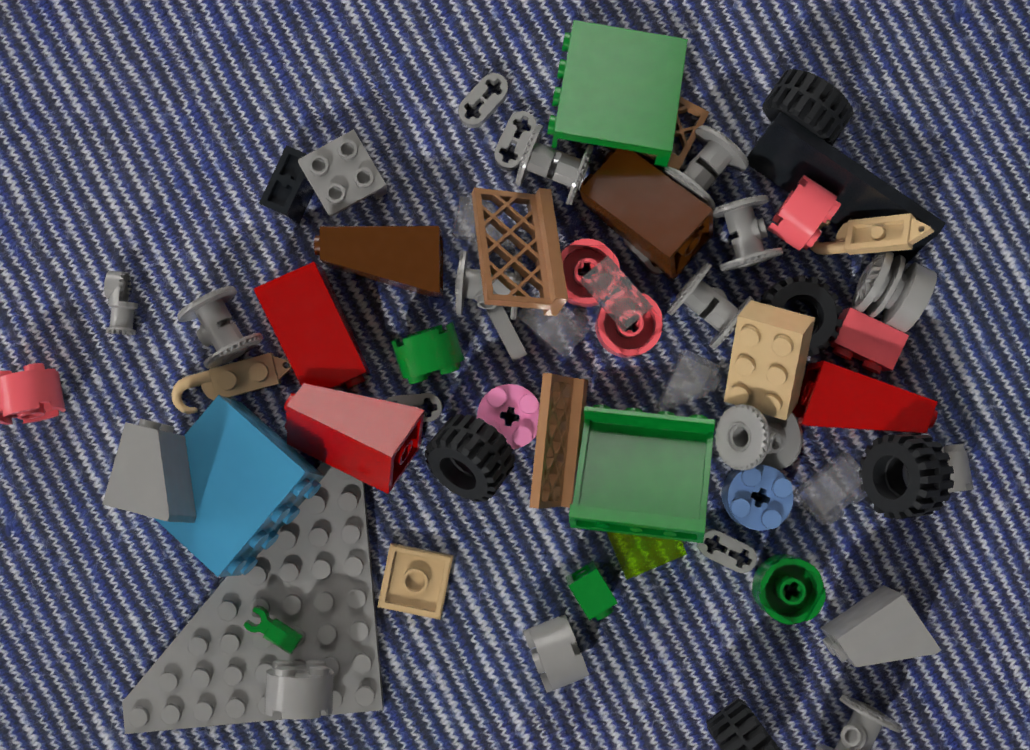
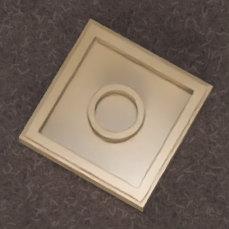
M390 543L377 607L441 620L454 555Z

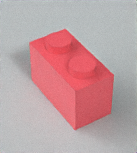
M851 307L843 309V313H840L838 319H843L842 327L836 329L839 335L836 340L830 341L831 347L834 348L833 353L847 360H851L854 357L863 362V368L876 374H880L881 371H892L909 335Z

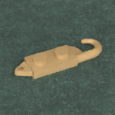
M911 213L848 220V222L840 227L835 241L819 242L817 239L810 249L820 255L842 253L855 255L912 250L913 244L927 237L934 230L930 226L916 220ZM827 220L826 223L822 222L818 229L821 230L829 225L830 220Z
M267 353L212 368L178 380L173 386L171 393L172 402L182 413H197L198 409L196 407H188L182 401V394L186 389L201 385L203 392L211 400H215L218 395L231 398L281 384L280 380L292 367L289 363V367L285 368L284 364L286 362L289 363L288 360L275 357L273 353Z

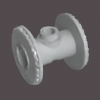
M537 125L521 158L515 184L521 187L529 171L571 187L566 204L572 205L588 170L594 146L588 144L583 158H577L539 143L543 126Z
M701 125L695 130L697 139L704 146L698 155L689 162L688 167L683 173L668 166L663 169L662 173L714 209L715 203L706 191L726 166L738 171H745L749 161L742 150L727 136L710 126Z
M767 195L739 199L713 209V220L725 217L729 234H738V238L731 240L736 259L721 264V271L750 267L783 254L782 247L769 250L764 249L762 238L768 237L766 225L763 218L757 219L753 210L769 202Z
M461 251L455 285L456 314H463L465 299H475L477 306L482 309H495L496 305L484 304L481 270L468 269V252ZM515 269L514 272L504 273L517 285L522 282V276ZM498 279L492 284L493 294L508 295L511 292ZM511 307L510 320L517 318L518 307Z
M706 263L680 290L667 312L672 316L684 303L718 331L709 344L711 348L715 349L736 329L737 316L754 299L749 296L738 308L727 300V296L722 289L712 288L702 280L712 267L710 263Z
M225 286L213 290L192 301L177 314L179 322H187L198 318L201 324L200 329L197 330L198 339L203 345L207 347L211 345L215 348L216 352L203 362L207 369L221 366L240 357L263 340L261 333H254L243 337L236 323H230L232 316L225 303L237 294L234 286Z
M739 404L726 410L720 416L717 428H715L716 450L723 462L736 470H750L759 464L771 466L777 470L787 468L798 458V455L801 453V447H803V431L794 413H791L785 421L762 414L753 406Z
M842 695L839 700L854 711L847 725L842 729L835 749L817 743L815 750H871L882 726L898 733L901 732L902 726L870 705Z

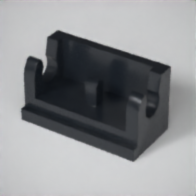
M286 145L259 204L299 224L313 196L314 190L298 164V160L307 154Z

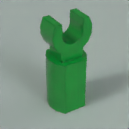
M258 605L254 607L253 612L260 616L261 622L260 624H254L252 621L247 620L244 623V627L250 632L263 633V638L291 655L303 638V635L277 618L271 619L269 612L264 607Z

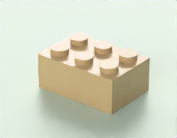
M751 300L737 316L724 402L734 405H750L757 408L762 414L786 421L799 401L815 317Z

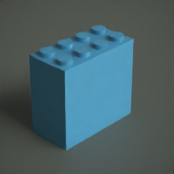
M218 395L184 435L196 511L195 523L167 522L154 519L217 577L239 576L249 573L257 564L258 560L256 557L263 548L267 550L276 542L279 537L277 534L279 529L284 524L291 523L299 514L300 509L298 507L306 498H312L321 487L319 482L324 475L243 403Z

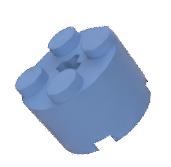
M759 464L750 470L732 471L723 483L721 498L727 513L735 522L752 530L763 531L777 528L788 517L793 506V487L791 482L779 470L771 466ZM752 492H759L763 495L762 500L755 502L751 498Z

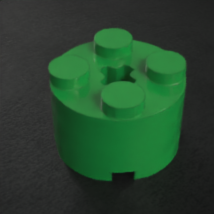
M453 322L446 324L447 330H443L442 325L409 334L407 338L402 339V344L399 338L391 341L403 379L408 378L409 384L427 380L428 376L431 375L430 372L439 370L440 374L444 375L460 369V362L465 358Z
M775 554L758 567L753 577L752 595L757 604L764 612L780 623L794 625L804 621L807 622L813 619L824 605L826 593L820 572L813 565L796 556ZM786 584L793 588L791 594L783 590Z

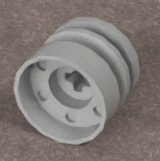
M892 251L878 252L864 269L858 281L852 300V308L860 312L866 310V314L872 318L876 317L884 309L882 322L899 331L907 332L914 326L926 308L937 282V273L916 262L904 271L906 262L904 256L899 254L894 257Z

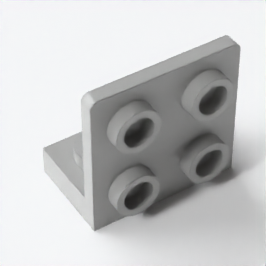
M354 129L298 160L299 166L330 217L372 194L376 200L387 194L386 183Z

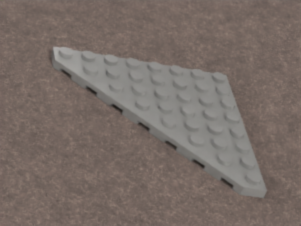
M324 462L319 465L317 470L324 477L319 482L321 487L312 498H306L298 507L300 512L291 523L284 524L277 532L279 537L276 542L267 550L263 548L256 557L258 560L257 564L249 573L239 576H227L122 701L125 734L283 720L281 718L282 712L273 710V717L265 714L266 671L271 669L272 662L277 660L292 661V666H306V661L308 660L326 661L325 666L334 671L333 708L330 715L384 709L364 482ZM257 605L264 607L269 612L271 619L277 618L303 635V638L291 655L263 638V633L250 632L244 627V623L247 620L252 621L254 624H260L261 618L253 612L254 607ZM322 710L321 716H326L327 713L325 710Z

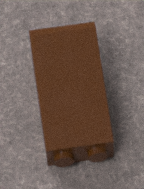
M623 149L610 151L605 156L602 166L595 174H589L581 185L580 193L583 204L620 237L630 242L651 261L654 267L657 266L664 272L662 274L672 282L713 237V209L634 151Z
M320 226V235H315L314 237L315 255H320V260L329 268L433 298L444 299L443 234L440 226Z

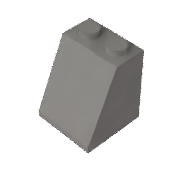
M141 418L138 425L125 422L102 505L167 522L195 523L196 511L185 436L174 434V426Z
M884 585L820 628L826 636L822 641L833 656L836 655L842 663L848 661L854 667L934 655L941 651L904 594Z

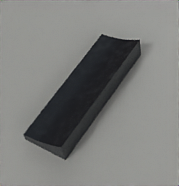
M781 111L747 156L750 167L788 193L792 190L794 191L799 185V180L803 175H806L837 196L836 201L841 203V206L830 221L838 227L853 219L909 213L916 220L930 226L934 232L913 244L912 250L892 251L894 257L899 254L905 257V265L929 241L937 236L946 224Z

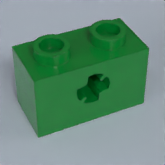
M593 561L566 576L570 590L589 620L594 617L597 620H601L614 611L612 606L618 602Z

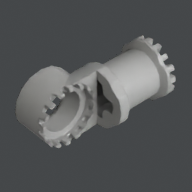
M108 271L106 274L104 293L106 298L109 299L108 306L111 307L110 326L106 328V333L120 334L121 331L122 335H136V330L133 329L134 310L138 309V303L128 302L129 290L131 291V288H128V285H131V282H128V280H131L128 272Z

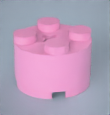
M504 384L491 389L482 398L477 410V419L480 418L487 424L495 427L507 439L506 442L511 445L512 449H518L529 444L537 435L540 404L534 394L528 389L515 384ZM508 407L514 408V414L519 415L518 422L513 421L511 426H506L505 420L500 418L501 412H507Z

